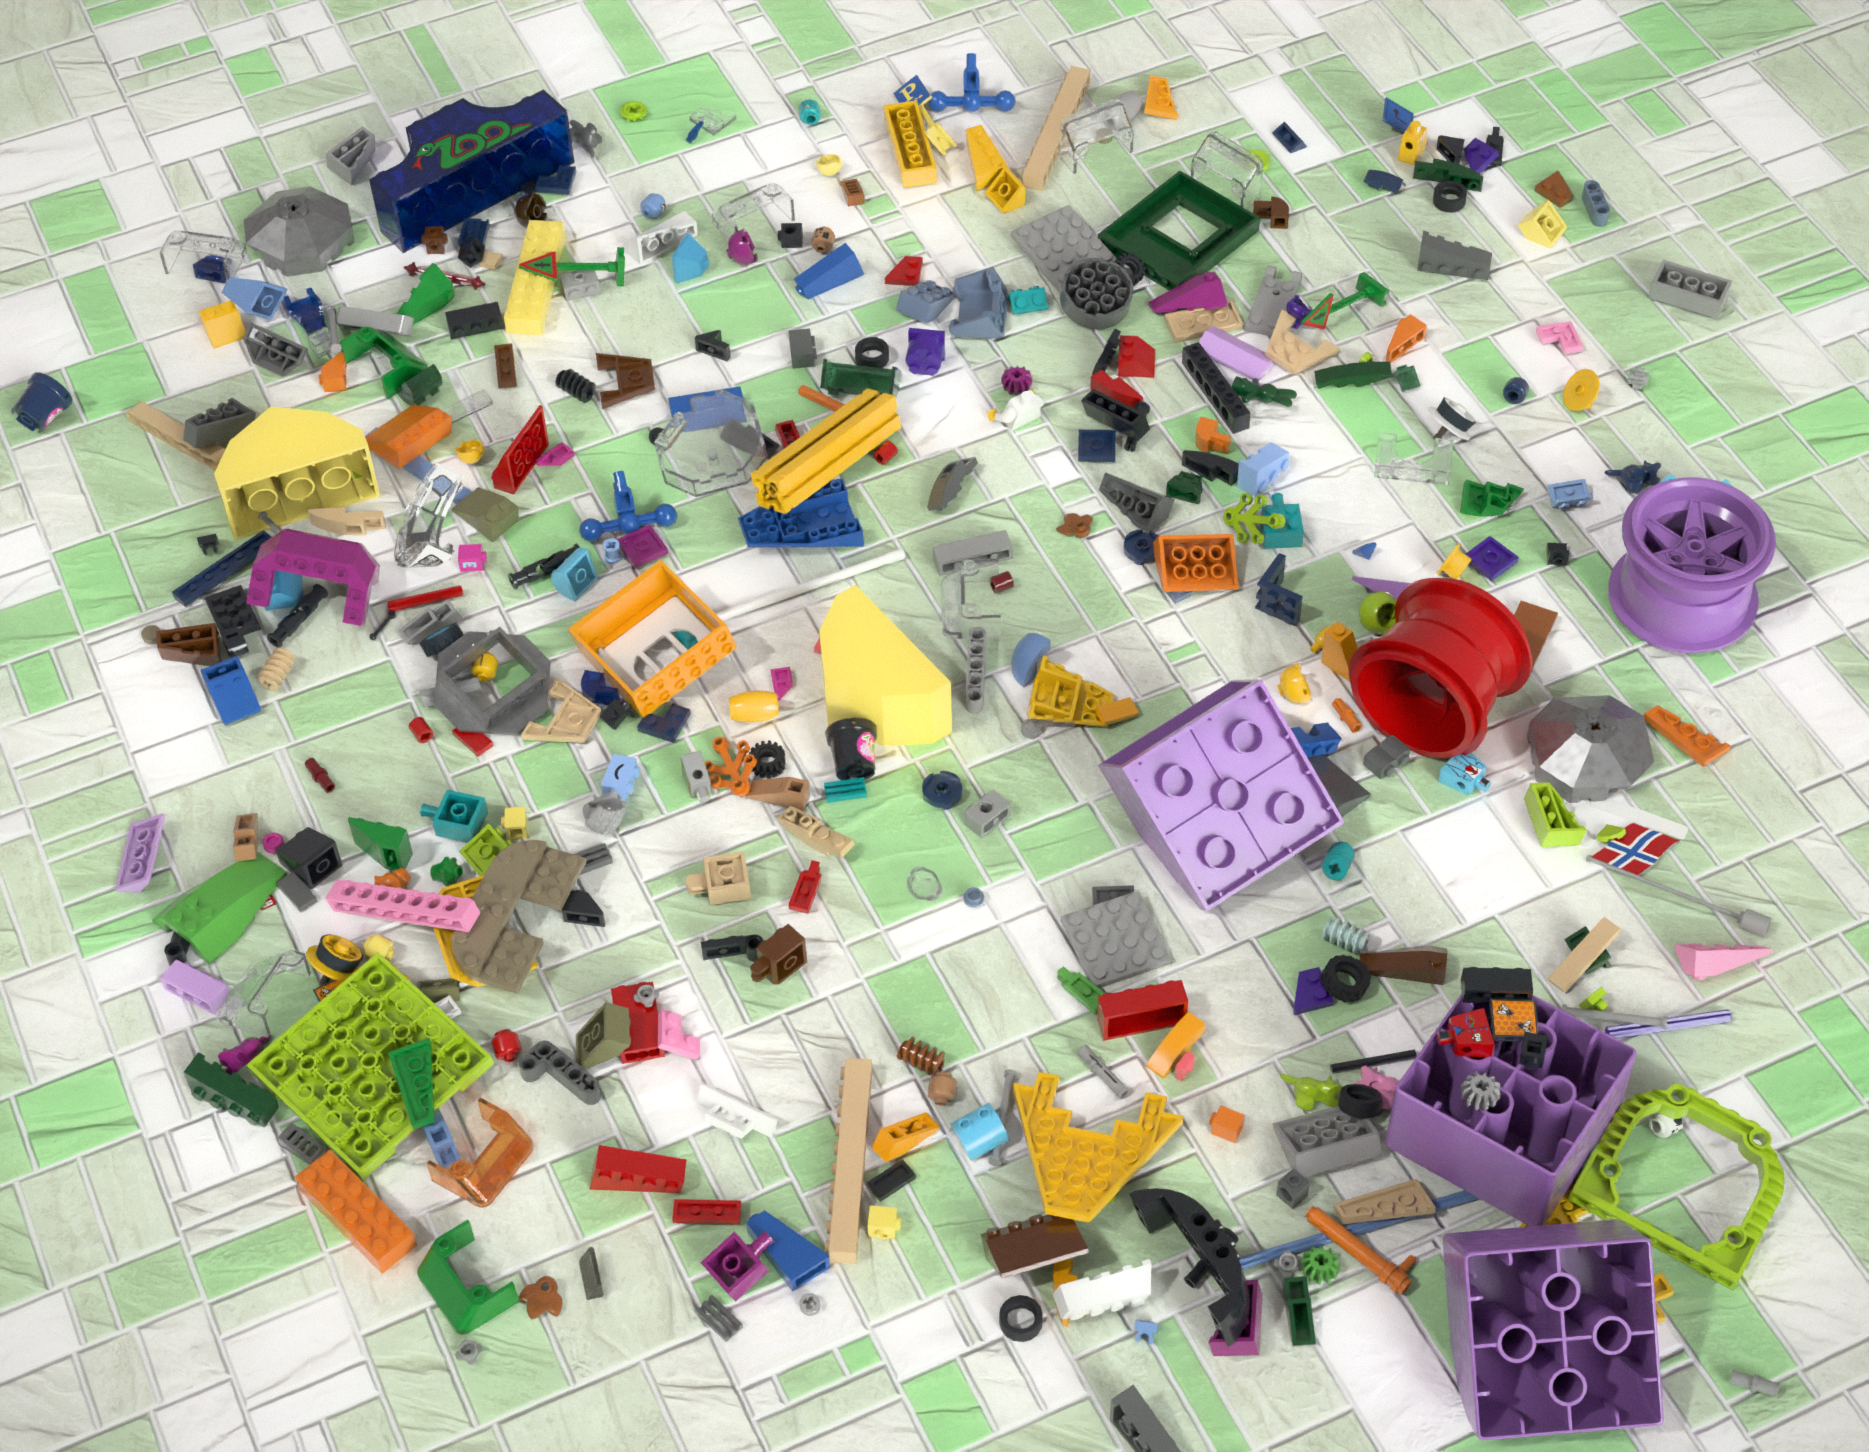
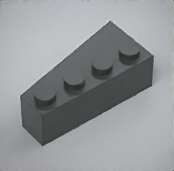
M1134 1384L1111 1399L1110 1422L1135 1452H1181Z

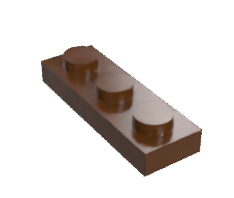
M512 343L494 345L499 389L516 387Z

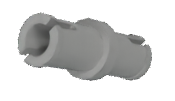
M1732 1370L1729 1383L1750 1389L1752 1393L1757 1391L1777 1397L1780 1385L1779 1382L1760 1378L1758 1374L1753 1376Z

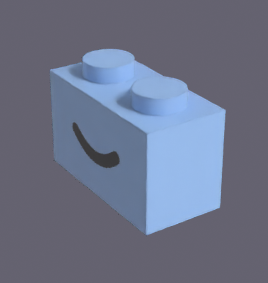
M613 754L601 783L602 795L615 790L622 798V801L626 802L628 795L633 792L635 778L638 779L640 774V767L637 765L636 758Z

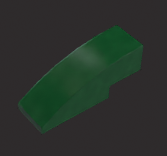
M1307 1276L1283 1278V1294L1292 1346L1315 1345L1314 1323Z

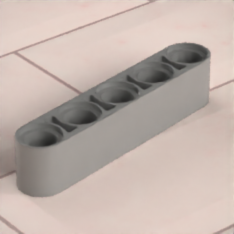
M339 306L336 317V324L356 329L371 327L385 333L411 336L414 318L405 315Z
M978 626L969 630L965 702L966 710L973 714L981 712L984 705L986 630Z

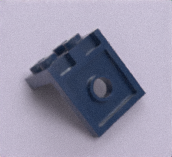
M1279 553L1257 583L1260 589L1256 593V599L1259 601L1255 609L1269 616L1276 617L1285 623L1297 626L1300 622L1303 596L1280 586L1284 580L1286 555Z

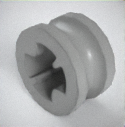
M813 1293L803 1295L800 1299L801 1312L807 1316L816 1315L820 1310L819 1297ZM808 1301H813L815 1307L811 1306L812 1309H807L805 1303L808 1304Z

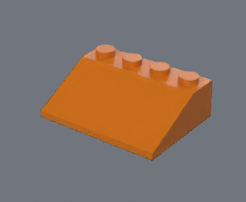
M411 405L367 435L365 439L369 450L398 469H401L418 455H421L452 433L451 416L436 407Z
M1233 534L1160 535L1153 542L1155 563L1163 592L1239 589Z

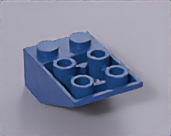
M238 656L200 670L205 686L224 726L262 711Z

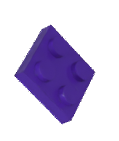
M1491 536L1466 553L1472 559L1469 565L1490 581H1493L1516 564L1519 558Z

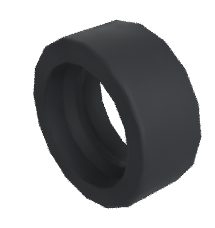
M1443 181L1434 188L1433 204L1441 211L1457 212L1463 209L1466 204L1467 190L1459 182ZM1442 194H1454V195L1458 196L1459 198H1457V199H1446V198H1443L1441 195H1442Z
M877 337L864 338L855 346V361L862 369L868 371L879 370L889 362V347L883 339ZM869 350H876L882 353L874 358L862 355Z
M1348 1084L1340 1090L1338 1106L1343 1113L1349 1116L1373 1118L1380 1112L1382 1096L1378 1090L1370 1086Z
M1017 1295L1007 1299L1001 1306L999 1325L1007 1338L1017 1342L1029 1341L1036 1337L1042 1329L1043 1312L1035 1299L1029 1296ZM1015 1309H1027L1034 1314V1323L1027 1328H1015L1008 1323V1314Z

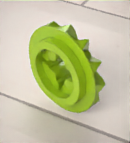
M638 101L627 102L620 109V115H622L623 119H627V121L633 120L635 122L637 119L642 120V117H646L647 113L646 105Z

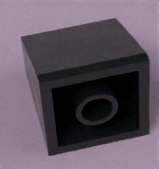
M310 827L298 832L295 837L282 844L276 850L279 863L289 872H294L310 890L343 866L336 842Z

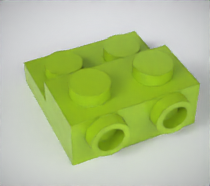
M488 823L459 852L477 874L482 876L485 875L497 854L514 843L510 839L506 841L503 838L506 834L498 826L494 828Z

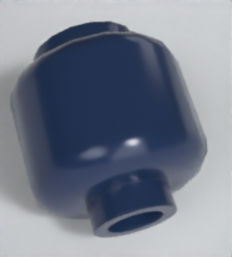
M1514 377L1508 380L1503 389L1505 400L1511 404L1523 402L1529 392L1527 381L1521 377Z

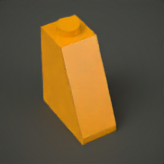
M1338 621L1324 633L1321 663L1350 682L1349 663L1358 647L1353 631Z

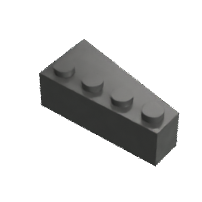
M1423 230L1417 271L1488 280L1492 259L1491 252L1473 246L1468 248L1463 246L1461 242L1454 241L1453 243L1444 240L1445 237L1439 235L1437 237L1431 236L1429 232Z
M230 398L228 403L222 402L218 404L216 409H207L206 414L199 413L185 420L183 440L194 448H201L204 445L230 440L255 420L256 412L234 398Z

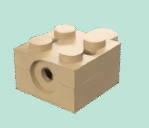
M744 851L703 857L705 873L691 874L686 878L687 892L690 895L708 893L710 905L751 899Z

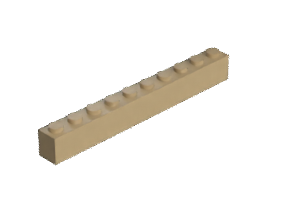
M1071 66L1069 72L1065 73L1064 83H1061L1059 93L1055 96V103L1051 105L1050 115L1046 116L1045 126L1042 125L1040 137L1037 136L1035 148L1032 147L1031 157L1027 159L1026 168L1021 172V180H1023L1025 188L1043 191L1089 87L1090 69Z
M846 1058L845 1067H841L840 1079L844 1080V1083L839 1085V1098H842V1104L837 1106V1117H840V1123H836L835 1135L839 1136V1140L834 1142V1155H837V1161L832 1163V1175H835V1181H831L830 1194H834L833 1200H829L828 1211L829 1214H832V1219L827 1220V1234H830V1240L825 1241V1253L829 1254L830 1263L857 1264L872 1083V1059Z

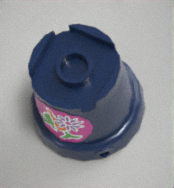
M35 372L28 379V386L11 409V413L14 414L16 412L18 414L16 420L31 431L38 428V433H41L61 411L66 410L72 404V397L67 389L57 380L44 373Z

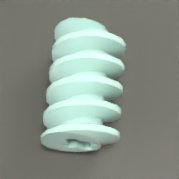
M1330 917L1324 927L1322 939H1330L1331 944L1337 942L1338 947L1345 945V950L1350 951L1352 949L1355 955L1359 952L1362 954L1368 944L1370 932L1368 931L1365 935H1362L1363 928L1355 932L1354 924L1347 928V921L1340 925L1339 917L1334 922L1332 917Z

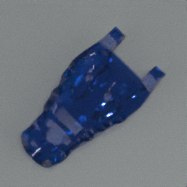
M311 287L306 289L308 297L291 303L289 296H284L283 300L287 313L306 331L311 339H320L327 335L328 328L324 321L322 302Z

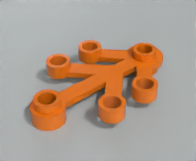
M716 737L713 740V749L722 756L726 767L714 765L712 761H706L704 763L709 775L731 776L733 781L722 780L718 775H712L710 777L711 786L714 789L719 787L731 789V792L739 797L746 796L750 792L748 778L753 767L757 764V759L754 755H746L750 751V745L745 740L738 742V753L733 762L728 752L730 749L728 740L725 737ZM744 762L746 766L740 776L738 772Z

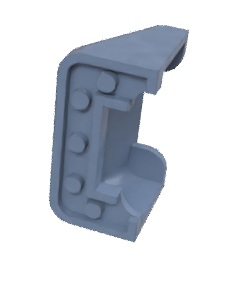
M992 266L956 278L953 293L960 300L958 320L953 319L950 321V333L955 337L998 339L1004 337L1008 290L994 267Z

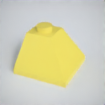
M1546 200L1526 214L1517 225L1526 239L1547 248H1552L1567 229V225L1549 200Z

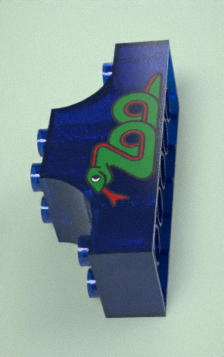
M543 89L531 96L524 97L514 105L504 107L479 106L462 98L450 105L443 106L439 111L423 119L414 121L411 125L405 127L410 148L405 159L400 164L386 171H381L369 179L380 232L402 253H405L422 244V234H425V227L443 226L445 232L462 223L464 218H471L520 192L519 186L533 179L537 183L539 175L551 176L558 171L559 165L569 166L575 163L567 110Z

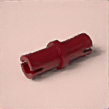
M314 758L306 760L305 767L312 774V779L319 783L326 793L332 792L335 789V784L329 778L326 769L322 768Z

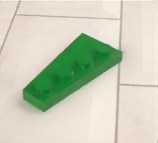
M427 1038L388 1052L413 1130L435 1123L431 1039Z

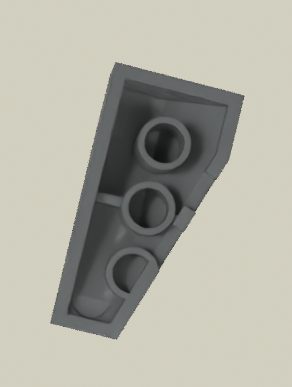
M1106 472L1099 491L1111 503L1115 504L1121 510L1120 512L1126 515L1135 526L1146 531H1153L1169 517L1175 500Z

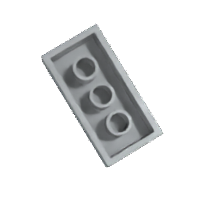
M1663 260L1651 283L1648 298L1718 319L1729 297L1732 280Z

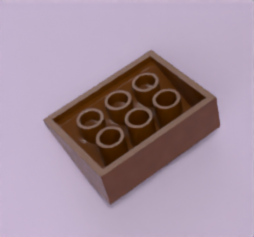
M1034 1215L1027 1221H1013L1007 1227L1000 1229L999 1227H993L986 1230V1233L980 1234L986 1260L1001 1278L1089 1253L1075 1221L1053 1215Z

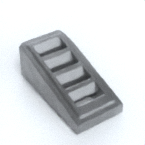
M290 1123L278 1136V1141L282 1148L309 1165L328 1151L293 1123ZM307 1144H309V1146L302 1152V1150L304 1149V1147H305ZM314 1149H316V1152L311 1157H309L308 1155Z

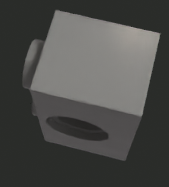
M993 789L988 794H984L974 805L967 807L964 812V824L982 838L1011 816V803Z

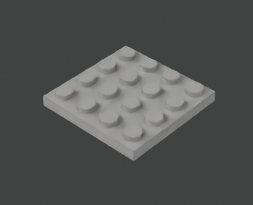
M1139 891L1061 916L1063 927L1087 979L1098 988L1171 964V958Z

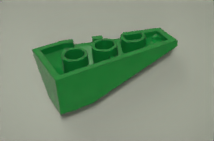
M434 263L422 273L419 278L421 282L417 288L413 287L410 291V299L408 302H403L396 313L414 318L413 325L442 309L455 297L453 283Z

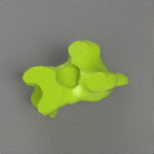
M1283 1073L1280 1075L1285 1082L1294 1086L1295 1103L1302 1110H1311L1315 1102H1321L1330 1107L1338 1105L1339 1099L1335 1095L1339 1093L1342 1086L1336 1084L1332 1080V1076H1329L1326 1081H1319L1311 1077H1301L1298 1079Z

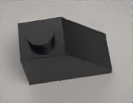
M581 890L571 891L562 908L564 922L605 927L604 913L589 893Z

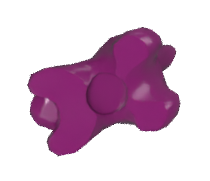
M265 1034L259 1039L257 1037L246 1038L240 1045L230 1050L224 1048L223 1052L218 1054L220 1064L226 1067L225 1071L229 1075H232L233 1072H238L264 1050L263 1045L270 1040L271 1034Z

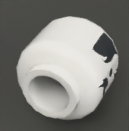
M1658 1112L1650 1115L1649 1118L1650 1130L1661 1138H1668L1678 1133L1683 1126L1682 1118L1672 1119Z

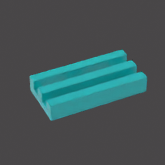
M864 777L824 783L827 803L867 797Z

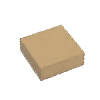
M485 251L483 260L479 262V267L496 270L502 260V254Z

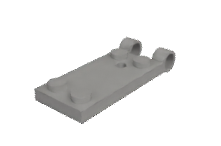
M1267 265L1265 276L1245 323L1244 331L1271 337L1281 310L1283 309L1287 312V302L1295 297L1301 284L1303 273L1293 271L1291 281L1285 282L1275 279L1277 267Z

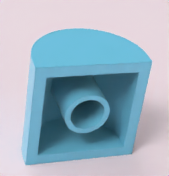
M577 548L551 575L552 583L558 592L574 602L599 578L589 552L585 548Z
M990 1103L950 1123L952 1130L971 1161L1010 1140L1000 1118Z

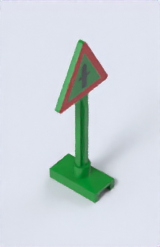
M617 247L616 260L608 261V263H557L556 252L553 251L520 263L519 268L555 282L557 281V270L615 272L617 286H624V247Z
M1365 272L1359 274L1356 289L1359 292L1332 304L1334 295L1329 293L1301 321V324L1325 329L1329 314L1362 298H1369L1382 307L1386 305L1384 297L1390 290Z

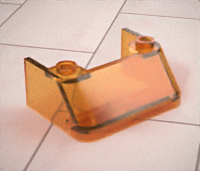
M480 1097L478 1104L482 1119L489 1122L490 1127L498 1132L473 1164L459 1160L446 1170L429 1160L427 1166L432 1182L471 1204L484 1208L495 1200L532 1153L533 1142L531 1137L508 1112Z

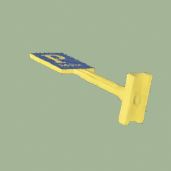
M917 74L893 93L899 103L917 100L921 116L929 127L924 133L943 156L946 155L945 151L952 145L954 148L957 146L938 122L934 123L925 109L924 104L932 96Z

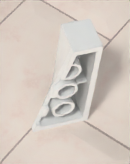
M683 211L628 240L629 255L642 265L678 246L686 234H690L692 237L697 236V222Z
M1150 1259L1142 1261L1140 1267L1132 1269L1131 1265L1124 1266L1113 1275H1110L1109 1271L1095 1276L1092 1281H1090L1089 1277L1060 1285L1053 1293V1297L1061 1320L1067 1318L1077 1320L1085 1314L1095 1316L1108 1309L1118 1311L1127 1305L1137 1307L1144 1304V1300L1151 1294Z

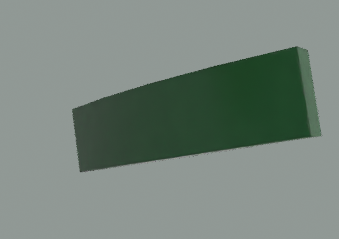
M1390 362L1349 363L1314 371L1318 389L1333 384L1340 388L1356 383L1357 387H1361L1393 377Z

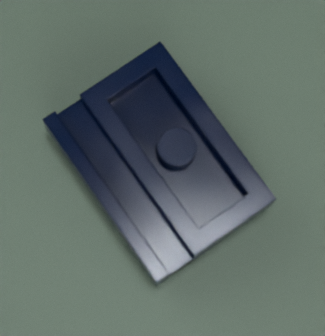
M464 218L458 239L459 247L460 243L471 236H474L485 245L490 226L489 219L482 221V219Z

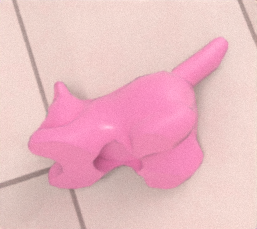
M1362 1066V1081H1356L1355 1084H1363L1378 1090L1382 1096L1380 1108H1391L1395 1087L1399 1080L1395 1077H1386L1379 1074L1377 1067L1371 1069L1368 1066Z

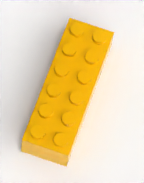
M917 100L883 105L884 122L903 188L937 183L936 164L928 137L924 133L926 130Z

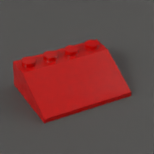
M538 406L504 453L496 469L492 472L491 479L493 480L494 489L514 495L535 466L536 459L541 457L549 446L543 406Z

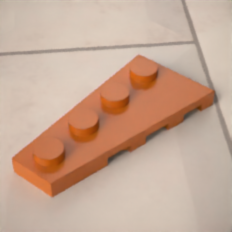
M1658 705L1644 713V719L1647 723L1702 767L1728 752L1731 747L1726 742L1721 744L1716 741V737L1709 733L1707 735L1697 730V726L1681 722L1680 717Z

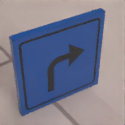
M1386 97L1383 121L1400 132L1405 133L1413 121L1414 113Z

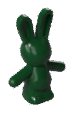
M1236 376L1232 383V388L1242 398L1243 403H1248L1257 398L1264 404L1274 401L1286 407H1292L1291 399L1297 397L1296 391L1292 389H1278L1269 383L1260 386L1257 378L1252 379L1251 382L1247 378Z

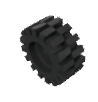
M1131 252L1123 253L1114 262L1123 269L1124 265L1132 269L1133 275H1128L1132 280L1133 286H1135L1144 278L1146 267H1142L1144 262H1140L1141 258H1136V254L1133 253L1131 255Z
M768 740V743L765 744L764 741H761V745L756 743L755 748H751L749 754L754 755L757 759V764L752 769L754 775L758 776L760 774V778H764V775H766L767 779H770V775L777 777V773L781 774L782 769H785V751L781 745L778 746L777 742L772 744L771 740ZM767 756L775 758L767 763L760 761L761 758Z

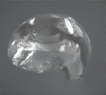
M920 866L912 869L908 875L907 889L915 898L935 901L942 896V885L935 872Z

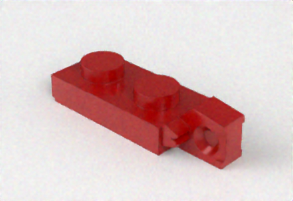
M812 860L808 871H801L789 901L788 907L790 910L809 914L821 883L822 874L819 873L820 862Z

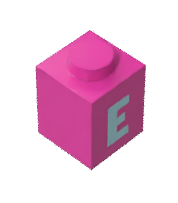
M482 544L459 545L458 563L460 572L483 571L484 563H487L486 551L483 552Z

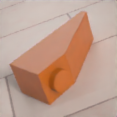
M1412 314L1401 319L1387 349L1386 362L1391 363L1425 338L1427 325Z

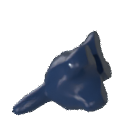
M1645 460L1644 465L1631 464L1622 470H1606L1604 473L1611 477H1620L1623 485L1627 487L1629 492L1639 493L1644 483L1652 485L1659 483L1660 478L1657 477V472L1661 468V464L1659 462L1651 464Z

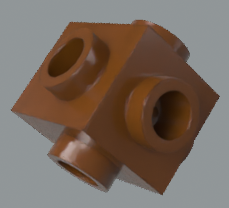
M443 226L425 227V234H422V244L426 246L427 254H445L448 236L447 233H444Z

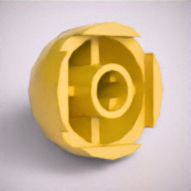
M1299 663L1285 668L1280 675V684L1277 685L1280 696L1285 695L1288 701L1298 704L1312 700L1309 685L1305 675L1301 674L1300 670L1302 667Z

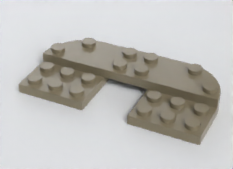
M539 840L521 841L506 847L497 854L472 897L480 911V915L469 932L455 930L452 936V950L460 971L476 982L518 994L544 942L542 938L504 927L519 899L561 911L586 864V858L547 847V842Z

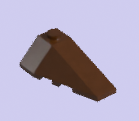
M1423 945L1362 953L1359 960L1365 964V967L1370 972L1369 974L1372 976L1443 985L1448 953L1447 948Z

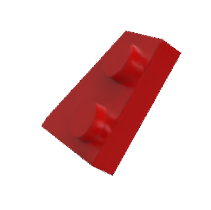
M905 256L885 277V284L904 286L919 284L923 257Z

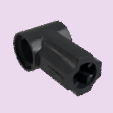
M175 931L170 943L164 948L169 967L175 960L182 963L187 962L186 954L190 946V942Z

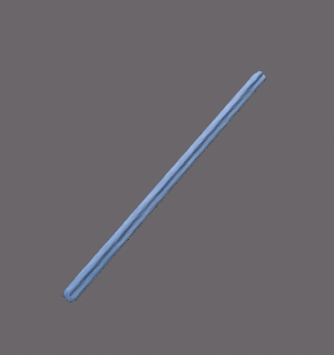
M1464 1190L1431 1201L1435 1205L1436 1212L1479 1198ZM1423 1215L1359 1222L1343 1227L1356 1236ZM1323 1233L1242 1256L1239 1261L1242 1269L1279 1259L1285 1250L1296 1254L1309 1250L1312 1246L1316 1248L1333 1241Z

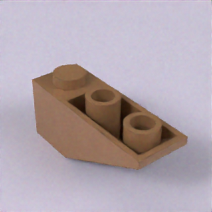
M794 777L753 780L750 792L746 795V798L787 808L792 806L804 811L810 798L809 781Z

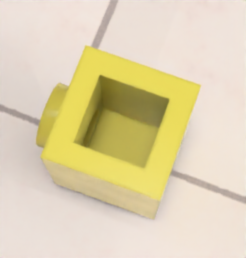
M525 807L505 808V816L501 817L502 829H505L507 840L528 838V818Z
M870 1205L868 1236L878 1237L883 1240L895 1239L896 1230L901 1229V1217H898L897 1208Z

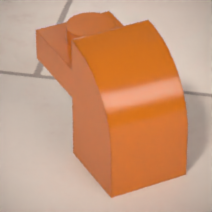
M1201 416L1196 426L1195 438L1196 446L1200 451L1208 453L1211 449L1228 454L1231 436L1218 433L1219 421Z

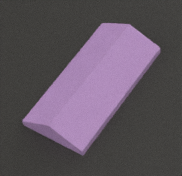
M1215 326L1207 329L1199 340V343L1211 359L1250 379L1257 378L1260 380L1274 362L1265 356V352Z
M163 813L130 824L115 891L140 893L150 883L165 819Z

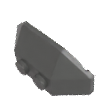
M250 322L243 337L252 362L282 377L299 367L308 351V348Z

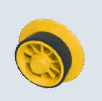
M327 934L321 937L319 945H313L307 949L306 958L317 971L323 974L320 983L325 985L329 983L331 978L344 982L360 968L359 964L363 959V953L357 945L348 939Z

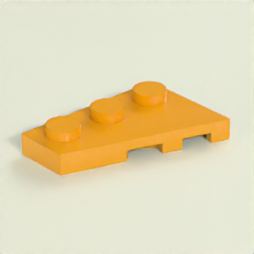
M1150 75L1144 113L1177 120L1178 113L1174 108V100L1171 99V91L1167 79Z

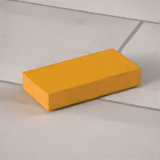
M1131 697L1096 706L1095 712L1103 726L1135 718L1139 714Z

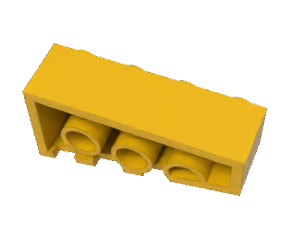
M978 125L966 129V147L976 191L989 188L1005 166L1008 167L983 126Z

